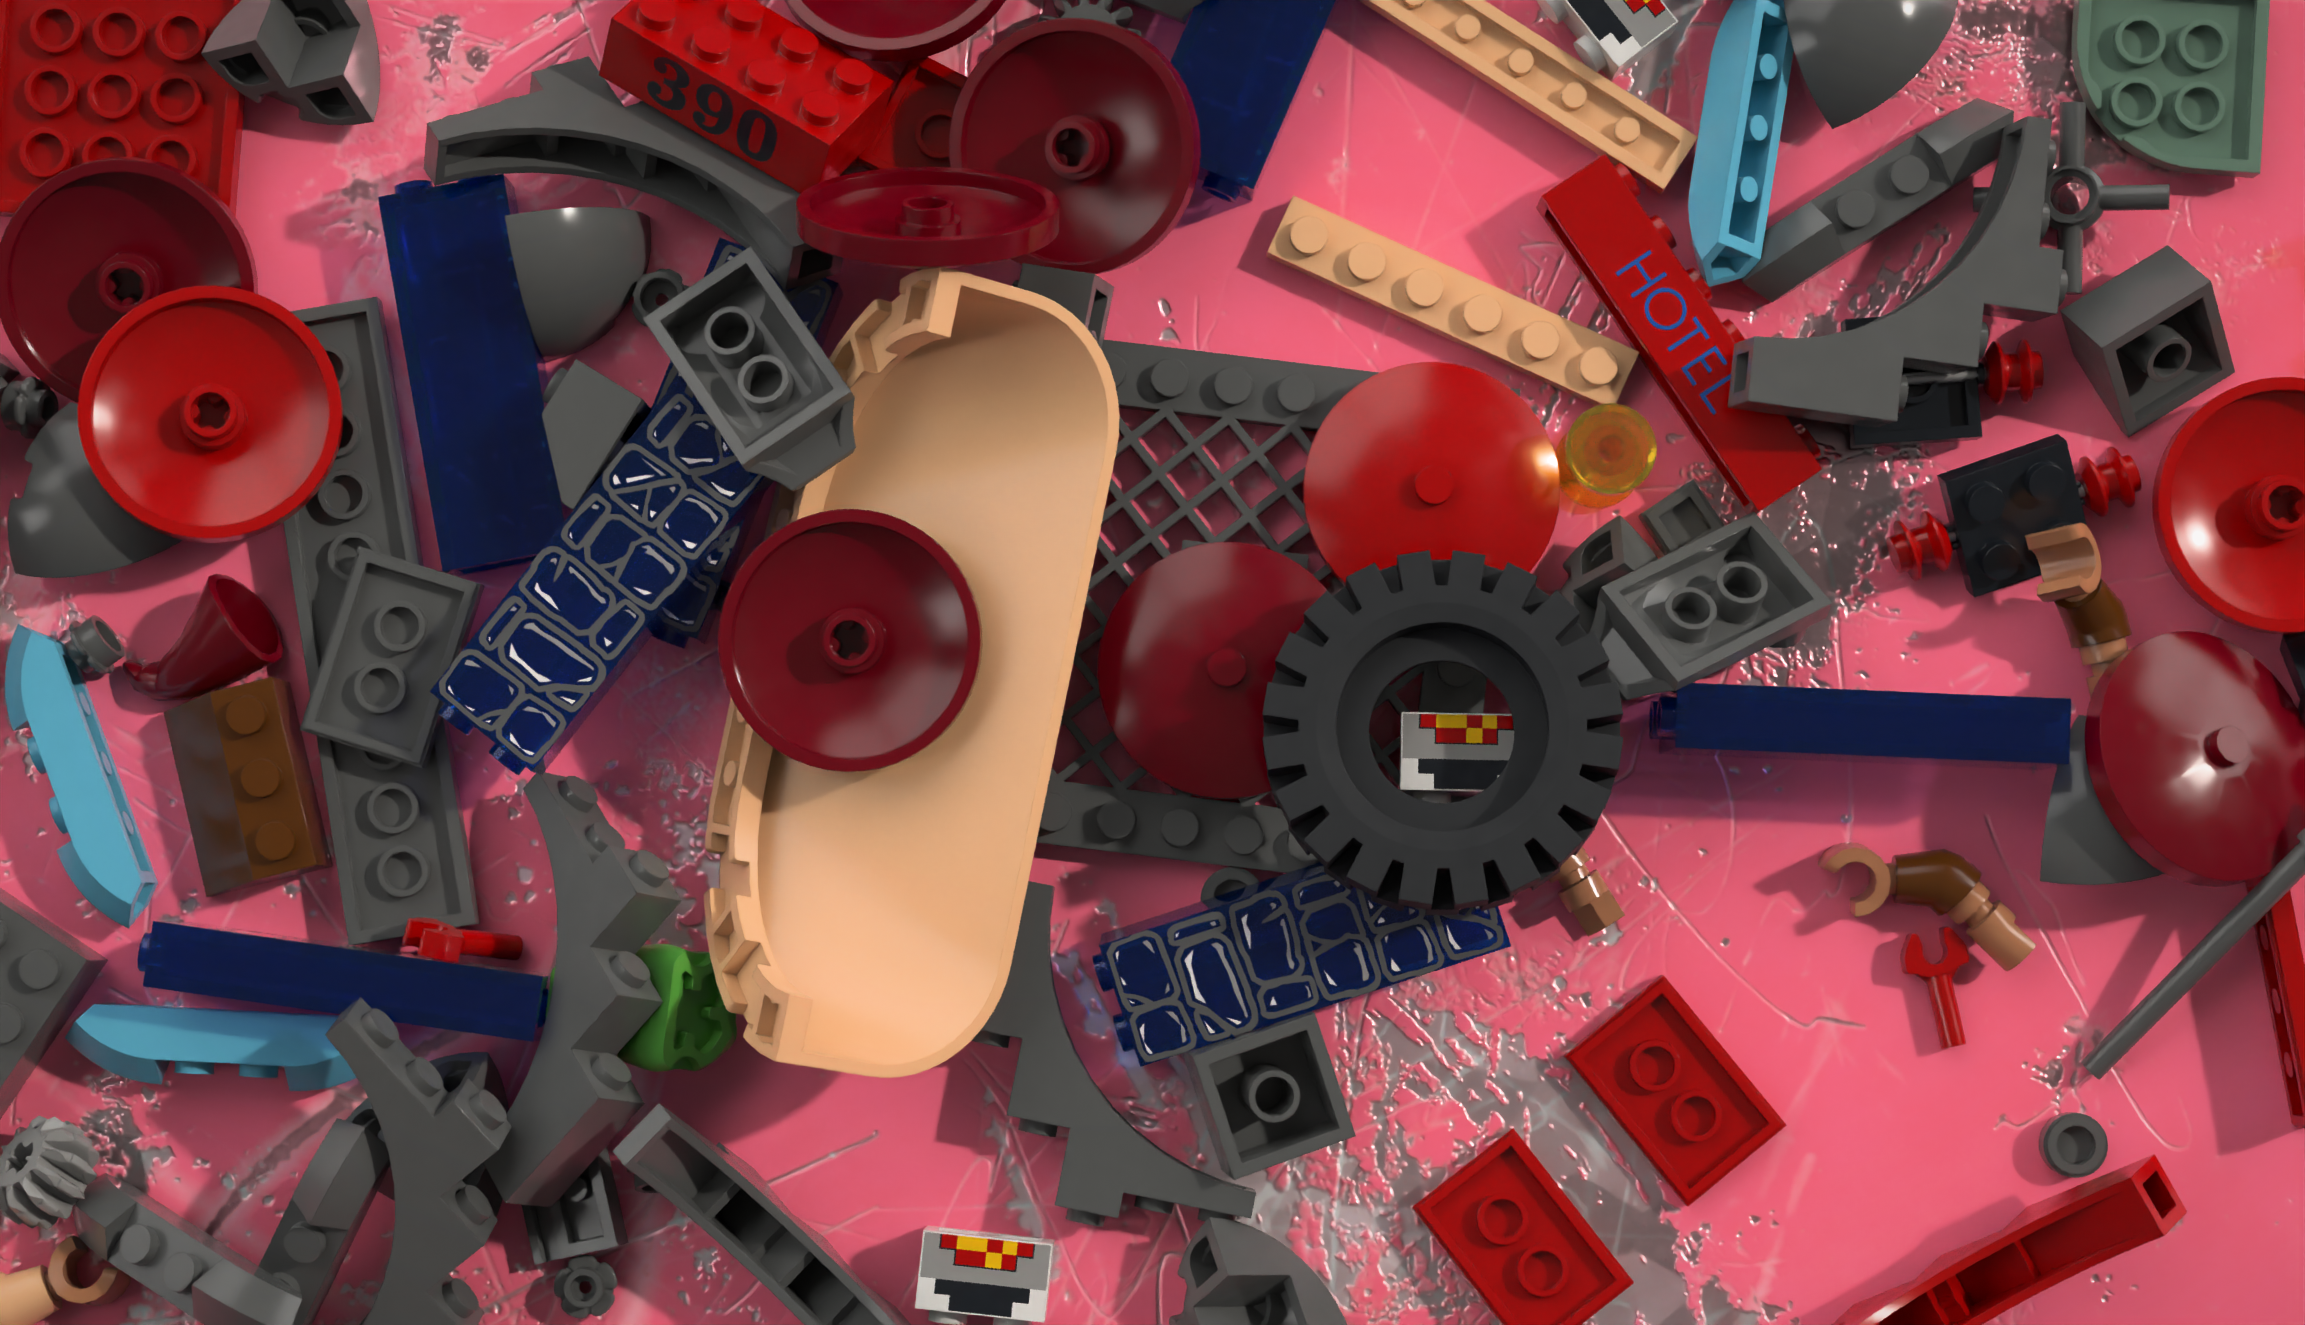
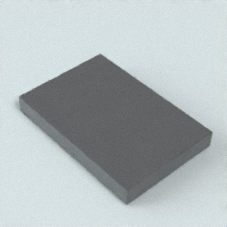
M358 547L299 730L426 769L448 702L440 694L439 681L450 669L452 662L460 652L465 649L485 586ZM460 662L445 682L446 692L449 695L451 692L448 690V687L450 686L452 690Z

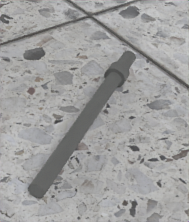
M2305 828L2296 836L2300 842L2081 1061L2083 1066L2092 1075L2100 1080L2305 875Z

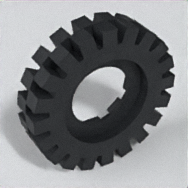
M1430 550L1397 555V565L1379 570L1376 563H1373L1347 576L1346 587L1333 596L1326 591L1304 612L1303 625L1296 634L1290 632L1275 659L1276 671L1272 683L1268 682L1262 714L1264 722V737H1262L1264 756L1266 758L1268 780L1277 808L1282 810L1288 822V830L1307 856L1312 853L1324 865V872L1350 891L1353 887H1356L1370 894L1371 902L1399 911H1403L1404 906L1425 909V915H1458L1459 909L1479 906L1482 912L1512 902L1514 895L1528 888L1534 891L1559 873L1561 866L1572 855L1576 856L1595 830L1597 822L1610 798L1612 786L1619 770L1623 737L1620 736V721L1623 716L1618 682L1611 681L1607 670L1610 659L1595 631L1589 634L1585 632L1578 623L1580 612L1557 590L1549 596L1536 587L1538 576L1509 562L1504 570L1484 565L1486 555L1453 550L1451 560H1431ZM1431 662H1451L1470 667L1487 677L1500 690L1510 708L1514 724V743L1508 763L1499 777L1488 788L1471 798L1452 803H1432L1416 799L1395 787L1382 773L1373 756L1369 738V725L1376 701L1392 680L1418 665Z

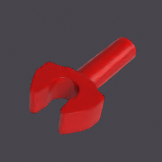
M424 917L408 919L402 941L403 945L419 947L418 955L450 962H458L460 955L516 961L520 958L523 950V941L518 935L456 929L452 925L437 919Z
M1948 926L1939 928V940L1943 948V955L1937 963L1931 964L1924 958L1923 946L1919 935L1916 933L1907 934L1900 954L1902 972L1904 974L1916 975L1928 986L1941 1049L1966 1044L1952 978L1958 967L1968 963L1970 959L1966 944Z

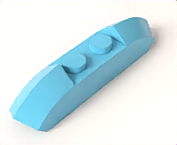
M1733 0L1724 16L1714 42L1688 201L1693 251L1701 276L1709 287L1745 278L1761 260L1794 53L1786 20L1784 0Z
M18 624L10 644L6 662V706L13 731L31 728L33 737L27 740L31 759L41 774L47 773L55 794L54 797L49 799L52 817L58 829L63 834L68 832L71 841L56 850L68 876L83 896L107 917L129 929L148 906L158 881L83 674L68 654L65 643Z
M114 1003L94 1004L73 1023L65 1036V1039L76 1050L98 1066L124 1078L151 1084H162L170 1060L175 1061L174 1073L214 1074L215 1063L239 1064L238 1076L278 1078L279 1066H284L289 1091L325 1089L357 1078L347 1061L325 1035L339 1015Z

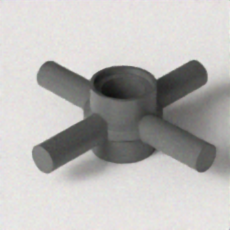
M2077 101L2060 103L2059 166L2054 168L2046 178L2044 202L2050 208L2049 227L2057 231V249L2064 250L2062 269L2066 270L2068 276L2066 295L2082 294L2083 231L2093 226L2104 211L2169 210L2170 184L2104 185L2100 177L2093 170L2085 166L2086 103ZM2068 183L2081 184L2089 191L2087 205L2075 214H2063L2053 207V198L2056 191ZM1974 187L1973 212L1980 211L1990 187Z

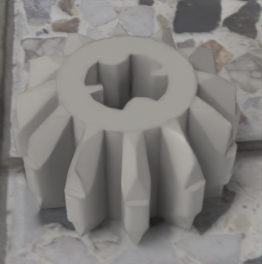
M40 1115L33 1119L27 1128L20 1126L16 1129L14 1139L8 1145L1 1146L3 1153L0 1156V1209L4 1216L19 1225L23 1223L30 1228L38 1226L46 1230L55 1225L59 1217L67 1219L71 1216L72 1207L78 1200L85 1199L84 1191L87 1185L96 1179L97 1174L93 1171V1167L97 1164L100 1155L92 1147V1140L83 1135V1130L69 1121L63 1122L55 1116L47 1119Z

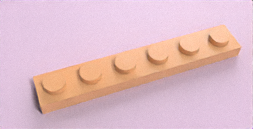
M1358 0L1600 156L1606 154L1614 165L1622 163L1634 178L1659 194H1662L1698 138L1690 131L1485 0Z
M1294 195L1267 251L1266 257L1608 412L1613 411L1639 354L1637 350Z

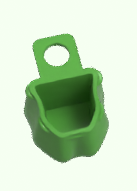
M644 944L635 955L647 965L650 971L649 979L663 1003L619 1051L617 1056L625 1063L653 1072L674 1069L700 1071L722 1056L733 1045L737 1037L736 1013L728 1012L725 1008L716 983L710 953L706 951H688L671 944ZM555 967L553 968L550 977L546 1017L550 1005L555 975Z

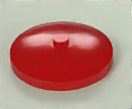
M216 285L193 286L163 293L145 301L119 319L105 334L89 359L83 374L77 406L78 428L85 456L96 478L114 502L128 515L159 533L177 539L203 543L230 542L259 535L275 528L301 510L314 497L331 471L338 454L343 428V403L334 367L325 349L312 331L292 312L262 295L234 287Z
M1418 362L1390 368L1373 375L1349 391L1332 408L1318 429L1309 450L1303 480V505L1311 538L1324 563L1344 586H1346L1347 576L1373 563H1376L1378 569L1382 570L1397 565V555L1430 550L1431 560H1451L1453 550L1486 555L1484 565L1504 570L1509 562L1530 573L1549 544L1555 528L1560 503V476L1555 452L1546 430L1528 404L1513 390L1488 374L1470 367L1444 362Z
M2272 377L2258 379L2231 388L2204 403L2181 424L2172 436L2163 452L2154 480L2152 517L2160 551L2175 579L2199 605L2213 615L2238 627L2260 633L2297 634L2305 632V378Z

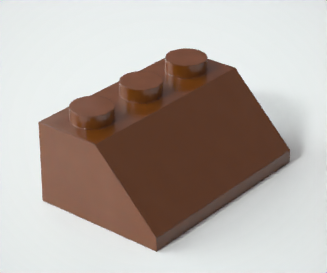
M269 677L209 692L164 712L206 897H213L333 867L302 731L299 730L300 723L290 682Z

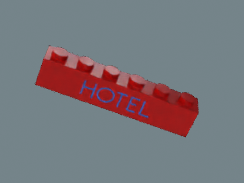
M1603 154L1543 194L1536 209L1634 350L1639 351V359L1747 515L1752 512L1758 514L1822 470V467L1816 460V458L1821 456L1820 448L1813 436L1802 424L1793 427L1785 415L1728 408L1734 344L1745 339L1732 321L1727 319L1721 322L1708 303L1713 298L1711 290L1700 273L1693 267L1685 270L1675 256L1672 249L1677 246V243L1665 222L1658 215L1649 218L1636 199L1641 194L1640 188L1630 171L1622 163L1613 166L1607 155Z

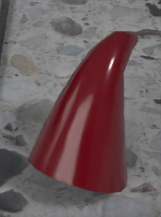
M216 573L208 577L197 605L188 619L181 636L163 658L146 666L133 661H126L123 663V670L133 689L153 700H189L219 690L281 659L284 649L282 633L273 613L259 596L230 576Z

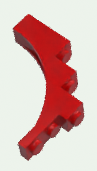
M2153 1154L2027 1206L2003 1230L1940 1255L1916 1279L1853 1304L1831 1325H1982L2021 1302L2080 1272L2165 1236L2187 1213V1210L2157 1157Z

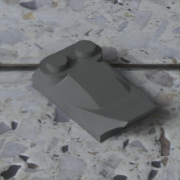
M751 246L643 318L746 471L777 481L792 491L799 490L854 452L856 448L853 432L855 397Z
M1752 512L1602 586L1598 595L1595 617L1589 633L1595 631L1610 659L1607 667L1612 682H1618L1620 698L1628 701L1655 693L1676 691L1767 647L1787 648L1794 646L1804 638L1809 626L1827 617L1832 602L1759 516Z

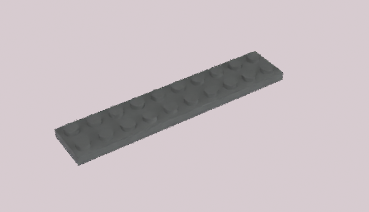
M378 297L290 311L312 331L325 349L334 367L343 403L342 437L331 471L314 497L301 510L283 522L310 695L358 547L424 566L383 305ZM446 708L426 769L316 735L349 945H360L404 937L409 918H433L455 928L480 924Z

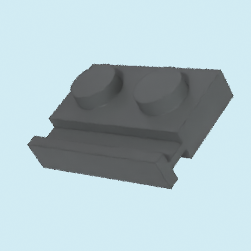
M607 1146L552 1207L521 1205L535 1265L629 1243Z

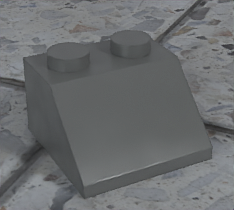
M2168 245L2060 310L2075 359L2120 430L2128 438L2235 373L2211 281Z
M576 359L569 371L560 368L555 373L542 397V400L547 403L542 412V418L561 501L574 512L594 493L599 494L606 501L610 497L609 492L605 490L602 482L603 472L625 444L638 443L643 429L657 415L643 399ZM630 450L625 453L610 473V487L615 489L617 484H614V475L616 474L620 481L635 457L637 450ZM598 500L580 515L592 524L604 506ZM593 504L599 506L598 509H593Z

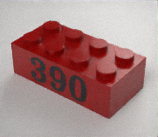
M631 0L611 18L599 76L800 194L817 183L838 177L876 139L894 84L893 80L872 69L866 63L853 58L815 36L809 30L796 25L765 7L757 0Z

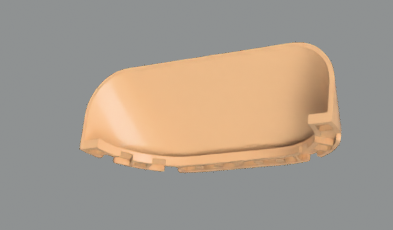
M948 267L921 269L902 278L899 287L900 295L892 302L882 299H876L871 302L838 343L829 360L855 397L853 432L856 448L851 455L799 490L792 491L777 482L764 541L779 529L798 519L836 509H861L888 514L904 520L927 533L946 549L960 566L973 590L979 608L983 647L979 673L972 694L963 711L951 727L928 748L900 763L880 769L856 772L816 768L784 755L765 742L750 727L731 698L714 776L705 839L706 851L720 854L719 888L713 887L704 893L705 923L710 959L726 1010L731 1013L744 1015L748 1023L743 1034L744 1039L760 1054L775 1062L880 1078L904 1077L931 1069L957 1054L984 1027L994 1012L1007 983L1119 438V404L1112 372L1103 351L1085 325L1070 311L1045 296Z

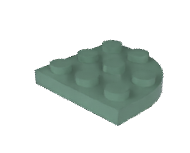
M2074 0L2072 24L2073 70L2080 94L2092 117L2115 143L2130 154L2154 166L2190 174L2244 178L2256 177L2260 174L2270 0Z

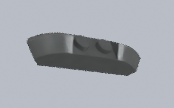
M1976 98L1913 135L1765 230L1761 260L1745 278H1742V283L1770 302L1784 297L1998 161L2003 128L2013 123L2014 111Z
M338 1118L304 1172L259 1264L260 1268L302 1294V1302L293 1325L313 1324L391 1165L387 1146L381 1139L364 1126Z
M105 1173L87 1185L84 1191L85 1199L78 1200L72 1207L77 1234L91 1250L204 1325H293L302 1302L301 1293L130 1183Z

